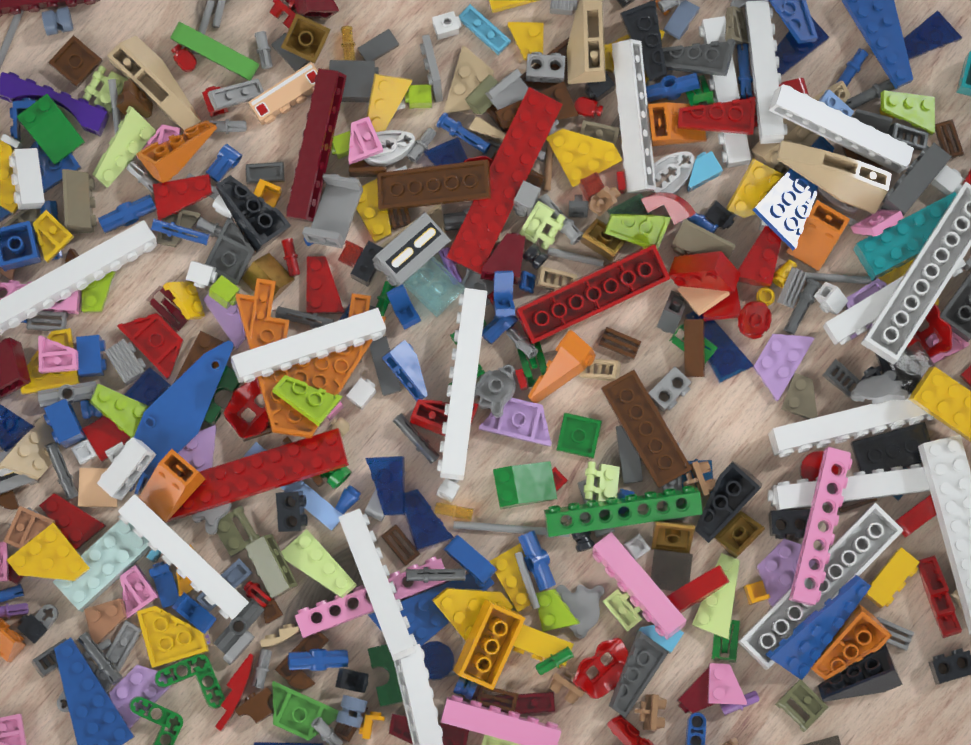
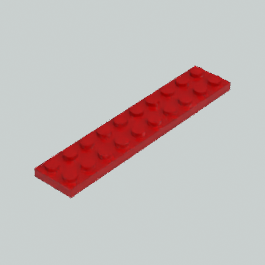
M530 87L527 89L490 165L491 198L473 200L446 256L447 259L481 274L482 268L487 262L514 206V199L523 181H526L563 105L562 103Z
M340 429L329 430L314 435L312 438H304L199 471L205 480L167 522L349 466Z

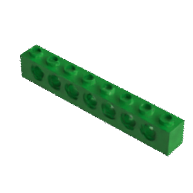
M684 486L681 490L669 488L661 493H656L655 491L645 492L641 496L629 494L625 498L620 499L609 497L606 498V501L600 502L598 500H589L586 504L580 505L579 503H569L566 507L550 506L544 510L546 531L549 537L702 515L700 491L697 487L694 488V486ZM679 498L685 499L682 505H676V501ZM666 501V504L663 508H657L658 502ZM640 504H647L646 509L643 511H638V506ZM621 507H628L624 514L618 513ZM601 510H608V514L606 516H599ZM588 512L589 517L587 519H580L582 513ZM564 515L570 516L567 522H561V518Z

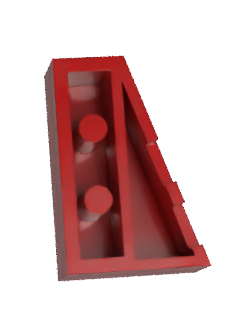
M769 226L764 227L740 265L738 271L741 274L738 282L770 288L782 239Z
M722 251L675 256L668 274L677 286L735 292L741 273Z
M418 399L412 412L410 423L445 437L446 434L442 433L443 422H447L448 415H444L445 405L448 402ZM473 403L471 425L478 411L479 404Z

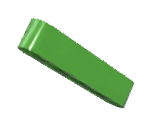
M178 22L170 37L173 41L198 52L201 56L249 81L252 80L260 65L181 22Z

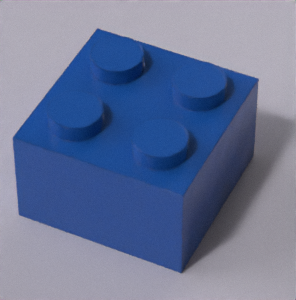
M30 221L0 228V267L4 271L42 262L34 226Z
M66 398L44 408L46 412L43 415L45 421L53 428L54 431L51 434L59 445L68 448L87 439L72 404Z

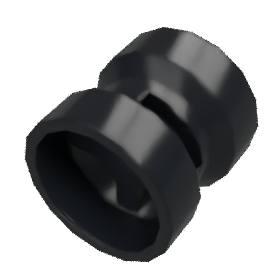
M535 243L523 254V259L529 261L535 270L541 267L549 257L545 252H541Z
M591 531L571 534L577 544V553L592 549L595 545L590 537Z

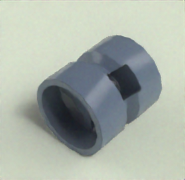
M68 7L59 8L56 12L53 10L42 12V20L47 36L58 34L59 30L63 33L73 31L72 18Z
M343 695L341 701L343 709L338 712L336 722L360 728L363 720L361 713L365 712L368 701ZM349 710L355 711L353 717L348 716Z

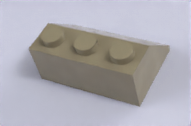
M62 169L65 226L71 234L94 232V226L97 225L96 215H93V208L96 207L95 197H92V190L95 189L94 178H91L88 172Z
M684 219L671 248L674 249L675 253L682 256L684 254L692 255L722 251L729 259L736 245Z

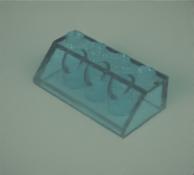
M434 256L403 282V285L436 317L440 316L465 289Z

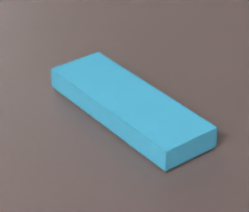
M471 4L459 15L461 23L498 56L511 43V40Z

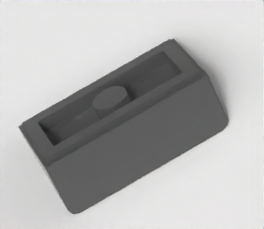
M856 109L853 114V118L858 119L859 122L873 126L878 131L888 134L893 120L891 117Z

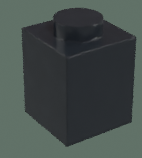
M606 73V81L586 83L585 93L590 99L600 101L614 91L615 83Z

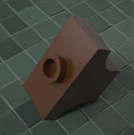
M128 79L124 82L123 92L118 95L116 107L126 116V111L131 106L142 117L147 119L152 116L153 103L147 98L144 91L140 90L131 79Z
M268 687L258 694H255V692L251 693L245 698L246 702L235 709L236 713L240 717L249 715L256 724L260 723L273 714L269 706V699L273 693Z

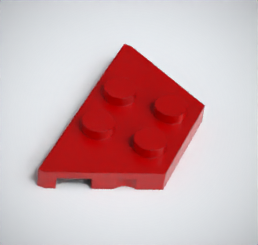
M158 313L144 318H137L125 324H118L117 327L168 380L184 340Z

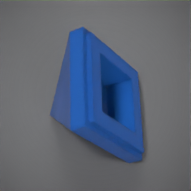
M522 271L518 282L519 289L533 294L536 275Z

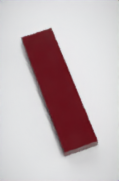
M554 692L519 694L515 712L520 714L555 712ZM496 695V697L504 699H514L513 696L509 695ZM481 697V701L509 708L512 707V704Z

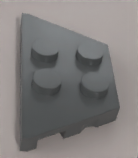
M227 218L205 264L216 267L215 272L218 273L216 281L222 275L234 285H238L255 249L231 218Z

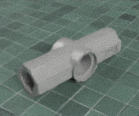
M96 381L74 385L65 384L58 388L38 391L40 407L45 408L65 399L64 393L68 390L73 392L72 397L67 399L71 404L81 400H89L97 384Z

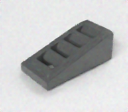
M893 123L888 131L892 138L907 143L908 146L913 147L915 150L922 151L927 146L928 132L898 123ZM918 136H921L920 143L917 144Z
M836 359L822 375L849 398H851V392L848 389L853 383L858 385L860 382L855 375ZM837 368L839 371L833 376L832 372ZM843 373L845 376L839 382L837 378ZM849 378L851 381L845 387L843 383Z
M66 638L32 660L31 663L42 678L57 669L58 663L53 653L54 648L66 641ZM49 655L55 664L51 665L46 657ZM41 660H42V661L44 662V664L47 666V669H46V670H45V669L43 668V666L40 664V661H41Z

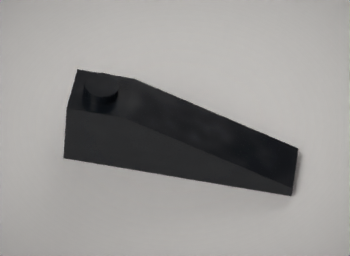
M231 175L215 185L241 232L255 249L256 253L271 244L291 227L280 210L264 202L263 198L254 195L249 191L248 187Z
M732 461L719 475L695 531L709 543L761 489L762 483L748 470Z
M885 643L878 651L866 655L859 662L852 663L841 673L819 684L818 689L823 702L882 693L903 684Z

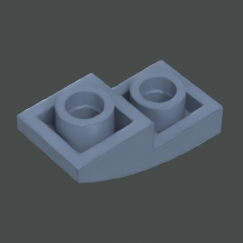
M687 0L681 2L663 31L680 40L688 30L691 21L699 13L700 7Z

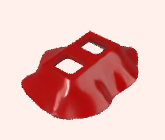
M936 304L932 306L925 317L929 327L922 332L917 330L906 347L920 361H926L939 353L948 352L952 348V328L950 324L940 318V310ZM932 334H936L939 342L929 347L926 339Z
M257 377L254 381L245 383L235 389L228 405L223 411L224 417L241 438H248L263 433L269 421L266 407L260 408L254 402L257 396L262 394ZM247 408L256 414L251 422H247L241 416Z
M614 638L601 642L597 646L594 656L585 658L580 662L573 679L574 685L582 689L593 699H599L615 689L629 655L623 641L620 638ZM608 652L612 656V661L605 666L600 658ZM591 666H595L598 670V674L593 679H590L586 674V671Z

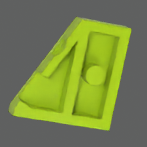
M555 589L536 593L540 605L538 612L542 632L580 624L579 620L574 617L568 605L561 600V596Z

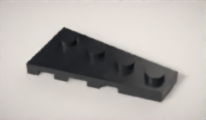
M655 0L621 12L620 16L630 39L641 41L644 72L648 81L651 82L666 76L667 71Z

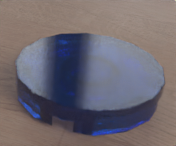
M431 641L422 645L421 648L425 655L424 664L429 672V680H442L452 672L455 664L454 654L450 647L439 641Z

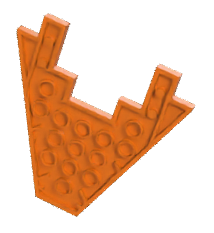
M257 278L254 296L236 293L235 299L249 350L287 338L289 320L270 317L276 281ZM352 293L348 317L369 311L371 296ZM382 316L383 322L385 323L386 317ZM367 340L364 344L357 347L354 345L349 346L346 350L336 353V351L331 352L328 356L318 359V357L310 359V362L303 365L299 363L292 365V368L281 371V369L274 371L272 375L267 377H257L272 432L312 438L318 428L316 424L272 392L284 375L303 381L308 386L316 389L322 388L327 393L335 396L336 394L339 395L373 340Z

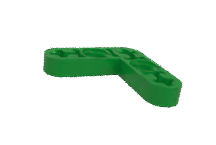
M203 654L195 655L161 669L155 675V683L160 688L169 687L195 676L206 704L212 709L221 707L220 705L225 700L208 657ZM198 658L201 661H205L203 668H200V666L194 667L193 670L195 672L191 673V667L187 662H191V665L197 663ZM185 666L188 671L187 675L179 676L176 672L177 667ZM173 669V675L177 680H173V677L167 679L166 684L163 681L159 682L158 679L162 673L164 676L170 675L171 672L169 670ZM205 676H210L213 679V685L210 687L204 686L202 679ZM214 687L217 688L213 692L216 697H220L218 705L215 702H210L213 698L211 692L207 694L206 691H210Z
M136 696L132 698L129 708L134 714L161 726L152 745H162L160 738L164 734H168L171 738L168 745H174L183 726L182 716L143 697ZM142 700L141 704L145 707L151 704L147 710V715H143L146 711L141 708L136 711L134 703ZM154 708H159L162 712L161 717L158 719L151 717V711ZM176 716L179 723L178 725H173L171 730L175 731V733L172 734L164 729L165 727L170 728L171 723L169 720L170 718L174 719Z

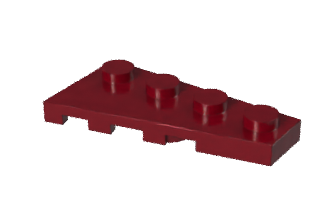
M392 714L389 734L413 744L407 716ZM438 722L443 732V745H467L469 730Z

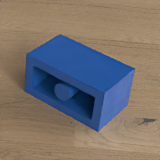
M100 335L76 337L78 375L81 378L104 376V370H107V361L103 359V351L106 350L105 340H102Z

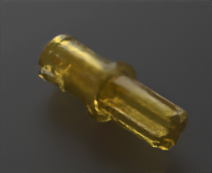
M352 26L341 27V47L343 48L344 60H355L354 46H356V43L353 42Z
M437 502L434 511L436 514L451 516L452 519L456 517L471 521L474 509L457 506V504L450 505Z

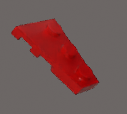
M209 174L153 184L158 220L163 221L172 214H176L189 205H193L212 195Z
M307 256L306 313L345 314L326 256Z
M55 493L39 505L46 515L55 521V525L75 550H78L106 527L105 524Z

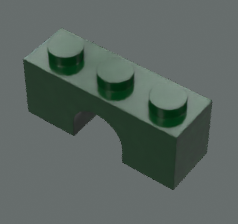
M227 365L204 418V421L211 426L216 424L224 411L222 407L215 403L216 394L222 390L233 393L242 383L238 382L235 371Z
M388 645L368 648L372 669L384 668L389 672L388 682L383 686L376 687L380 707L403 703L394 660Z

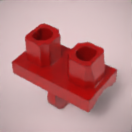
M273 0L272 2L275 4L272 6L270 13L277 19L284 12L287 13L289 16L284 20L283 24L290 28L296 15L293 11L296 9L295 1L285 0L289 4L287 6L281 0Z

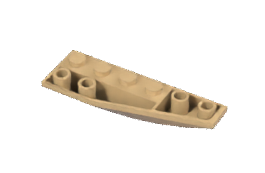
M603 0L578 1L567 46L568 84L606 81Z
M133 36L120 42L107 55L110 63L127 79H131L140 90L144 91L147 97L183 131L202 122L164 61L140 38Z
M839 81L826 89L831 90L844 103L851 95L843 81ZM826 90L822 91L812 99L819 101ZM787 119L783 120V123L787 124V135H784L783 141L810 147L820 136ZM759 141L750 150L757 161L783 174L790 169L777 160L780 143L760 144Z
M786 141L780 142L777 160L840 202L872 214L877 212L888 192L892 173L822 149Z

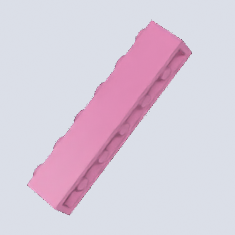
M612 532L593 546L592 555L594 559L606 567V573L611 578L614 577L617 580L620 590L628 593L632 604L635 607L639 606L643 611L642 615L644 618L656 626L655 630L661 637L664 636L668 640L686 625L687 620Z
M457 695L447 696L441 716L442 723L521 745H558L561 728L556 723L547 721L544 724L539 722L538 718L528 716L526 719L520 717V713L509 711L508 713L501 712L499 707L490 705L487 708L482 706L481 702L471 700L469 703L463 701V698Z

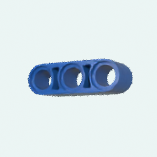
M456 535L444 548V551L483 585L497 571L486 558L459 535Z
M693 713L688 717L685 745H691L690 740L693 736L699 737L700 745H705L706 718L702 713ZM694 716L701 718L702 723L700 727L692 725V718Z

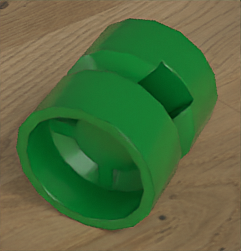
M346 466L320 474L322 478L326 477L327 483L335 490L345 482L352 471Z

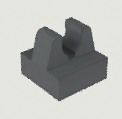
M575 195V200L569 201V217L588 216V201H583L582 195Z

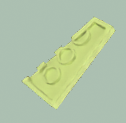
M131 106L128 107L124 120H121L118 125L117 133L114 138H111L110 146L106 153H103L92 174L107 188L156 133V130Z
M307 529L281 551L285 561L341 598L345 597L357 586Z
M721 553L716 567L718 565L722 567L730 582L701 601L692 625L729 640L740 560Z

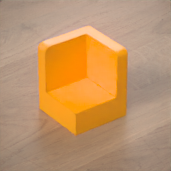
M259 179L253 194L263 198L264 202L274 208L282 194V190L277 185Z
M762 580L743 586L749 605L770 598Z

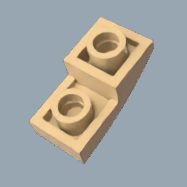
M295 624L283 625V629H279L280 637H276V634L265 635V639L260 640L261 648H269L286 642L300 632L299 627H295Z

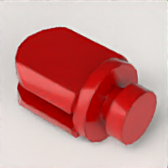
M180 44L176 45L171 50L175 54L173 56L174 61L183 71H193L197 65L196 58L186 47L181 49L182 46Z
M579 97L574 105L579 115L594 118L595 114L601 117L604 108L602 105L598 107V101L586 97Z
M249 581L245 584L243 589L246 591V596L253 598L262 607L265 608L267 604L256 595L257 593L269 602L272 600L261 589L259 583Z

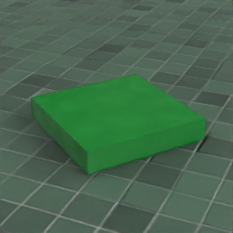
M564 413L556 451L594 459L602 421Z

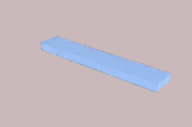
M255 442L244 457L266 451V449ZM302 480L280 487L285 492L303 491V495H306L307 500L306 507L304 508L331 531L340 522L338 517L342 516V514Z

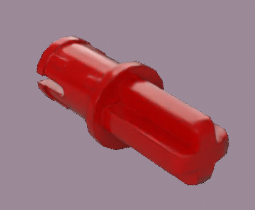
M293 238L284 239L281 241L285 254L283 258L286 260L289 276L300 275L297 261L298 254L295 252Z

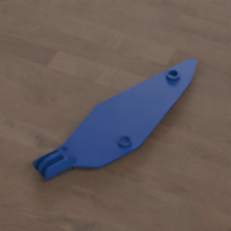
M226 341L203 354L144 411L134 438L142 441L157 455L141 474L135 494H140L146 479L148 478L149 481L158 463L171 449L179 453L199 433L233 350L234 344L232 341ZM217 361L219 367L214 369L212 364ZM135 484L129 490L130 492L133 491Z

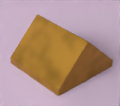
M296 13L281 48L315 64L331 29Z
M596 218L582 235L581 243L613 262L626 241L605 234L604 230L607 224Z
M270 253L253 261L241 278L254 292L257 278L276 281L273 301L295 281V278L289 276V272Z
M740 510L714 538L729 554L737 558L765 528Z
M665 520L655 521L651 549L690 554L695 531L694 524Z

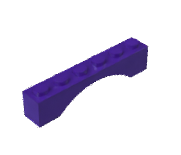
M5 72L1 73L0 99L13 103V101H22L23 98L39 100L45 94H48L55 104L66 109L77 119L84 131L101 137L110 117L106 108L100 105H89L88 101L78 98V100L73 99L66 92L61 91V93H57L52 87L43 85V87L36 85L37 83L31 79H20L19 75L13 72H8V74Z

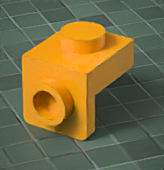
M370 711V715H365L364 723L362 722L359 729V734H363V739L371 740L373 720L385 721V717L381 716V712Z

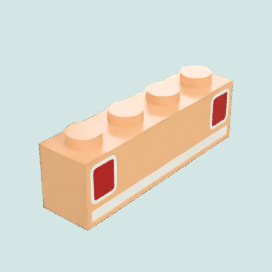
M312 62L248 102L250 109L261 125L272 123L276 116L289 112L293 105L303 103L307 100V96L313 93L315 76L318 71Z

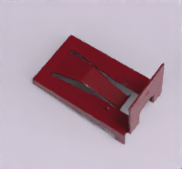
M159 286L149 296L147 301L179 331L189 320L166 298L161 303L169 312L153 298L160 291L175 304L173 302L175 297L169 289L165 291L162 286Z

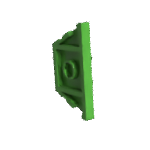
M273 681V725L310 741L319 734L311 726L314 719L321 717L328 726L337 719L339 710Z

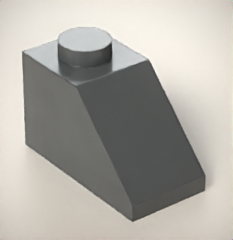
M671 290L657 324V328L664 332L675 333L687 302L679 293Z

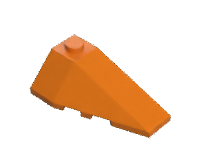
M205 120L185 129L182 135L174 136L173 134L168 137L169 140L161 144L155 142L136 155L153 178L162 183L167 182L180 172L217 127L215 124Z
M571 329L555 350L558 353L555 358L547 362L546 373L539 376L530 391L528 398L531 402L539 403L594 362L596 354L593 349Z
M859 604L811 669L824 680H827L845 670L852 663L859 662L866 655L878 651L892 634L874 615Z

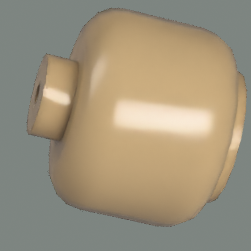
M343 417L334 418L330 422L329 430L339 428L343 437L349 431L350 424Z

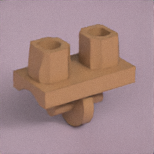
M607 186L604 187L588 201L590 210L597 213L600 217L618 202L617 198L621 196V193L615 186L610 189Z
M708 461L693 462L690 464L691 472L685 474L688 481L683 482V485L694 486V488L697 486L701 497L713 490L716 482L714 478L707 481L704 480L703 474L711 471Z
M566 670L564 675L570 679L569 681L555 672L549 689L558 694L564 685L570 689L564 699L573 705L585 693L572 684L577 670L574 674Z
M645 694V702H640V709H634V713H640L639 721H643V730H656L665 727V718L657 717L658 709L665 710L666 699L656 694Z

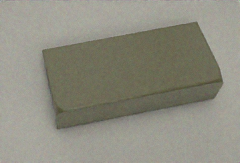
M488 75L465 99L474 114H483L493 104L485 93L499 82L491 75Z

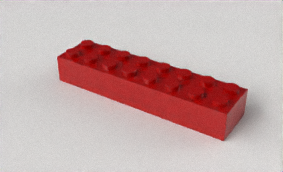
M650 244L516 307L515 312L529 342L534 344L669 280L670 276L656 245Z

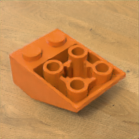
M668 102L648 104L652 147L707 141L706 131L677 129L679 108L690 107V104Z
M817 200L805 220L804 229L797 241V247L794 250L789 247L786 253L819 272L850 218Z
M171 449L158 463L139 499L162 520L167 522L205 478Z
M1 618L0 656L11 663L26 646L23 642L25 638L17 631L10 630V625Z

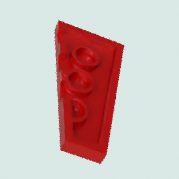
M756 97L679 108L677 129L753 135Z
M622 715L611 719L606 724L623 745H654L649 739L640 737V731Z

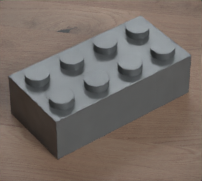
M935 143L931 147L926 146L908 167L905 174L899 178L893 188L885 195L882 201L884 204L880 209L899 210L904 216L952 156Z
M971 272L940 313V318L950 324L952 331L966 342L971 339Z

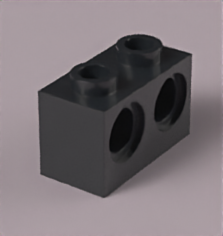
M368 241L350 273L351 278L368 287L377 272L372 259L383 248Z
M303 491L276 493L278 532L302 531L306 529L308 517L304 513V507H306L307 500L306 495H303ZM290 496L294 497L296 500V504L294 507L290 506L288 503V499ZM291 516L296 517V526L290 524L289 519Z
M810 509L770 511V536H775V539H786L787 535H794L795 538H804ZM797 519L804 522L803 529H798L795 526ZM777 520L784 522V530H779L776 527Z
M963 648L951 651L952 655L945 657L944 654L934 656V661L928 663L935 685L971 675L970 651H963ZM959 657L965 661L964 668H960L957 665ZM940 663L945 664L947 667L945 674L940 673L938 670Z

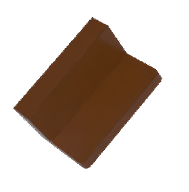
M363 159L349 165V177H375L377 173L387 172V166L374 167Z

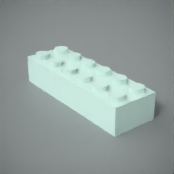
M120 519L81 555L82 559L90 567V570L76 581L61 579L53 581L79 611L83 612L84 609L90 606L123 573L130 569L151 549L147 545L149 540L144 536L140 538L134 533L133 529L135 527L131 523L126 525Z

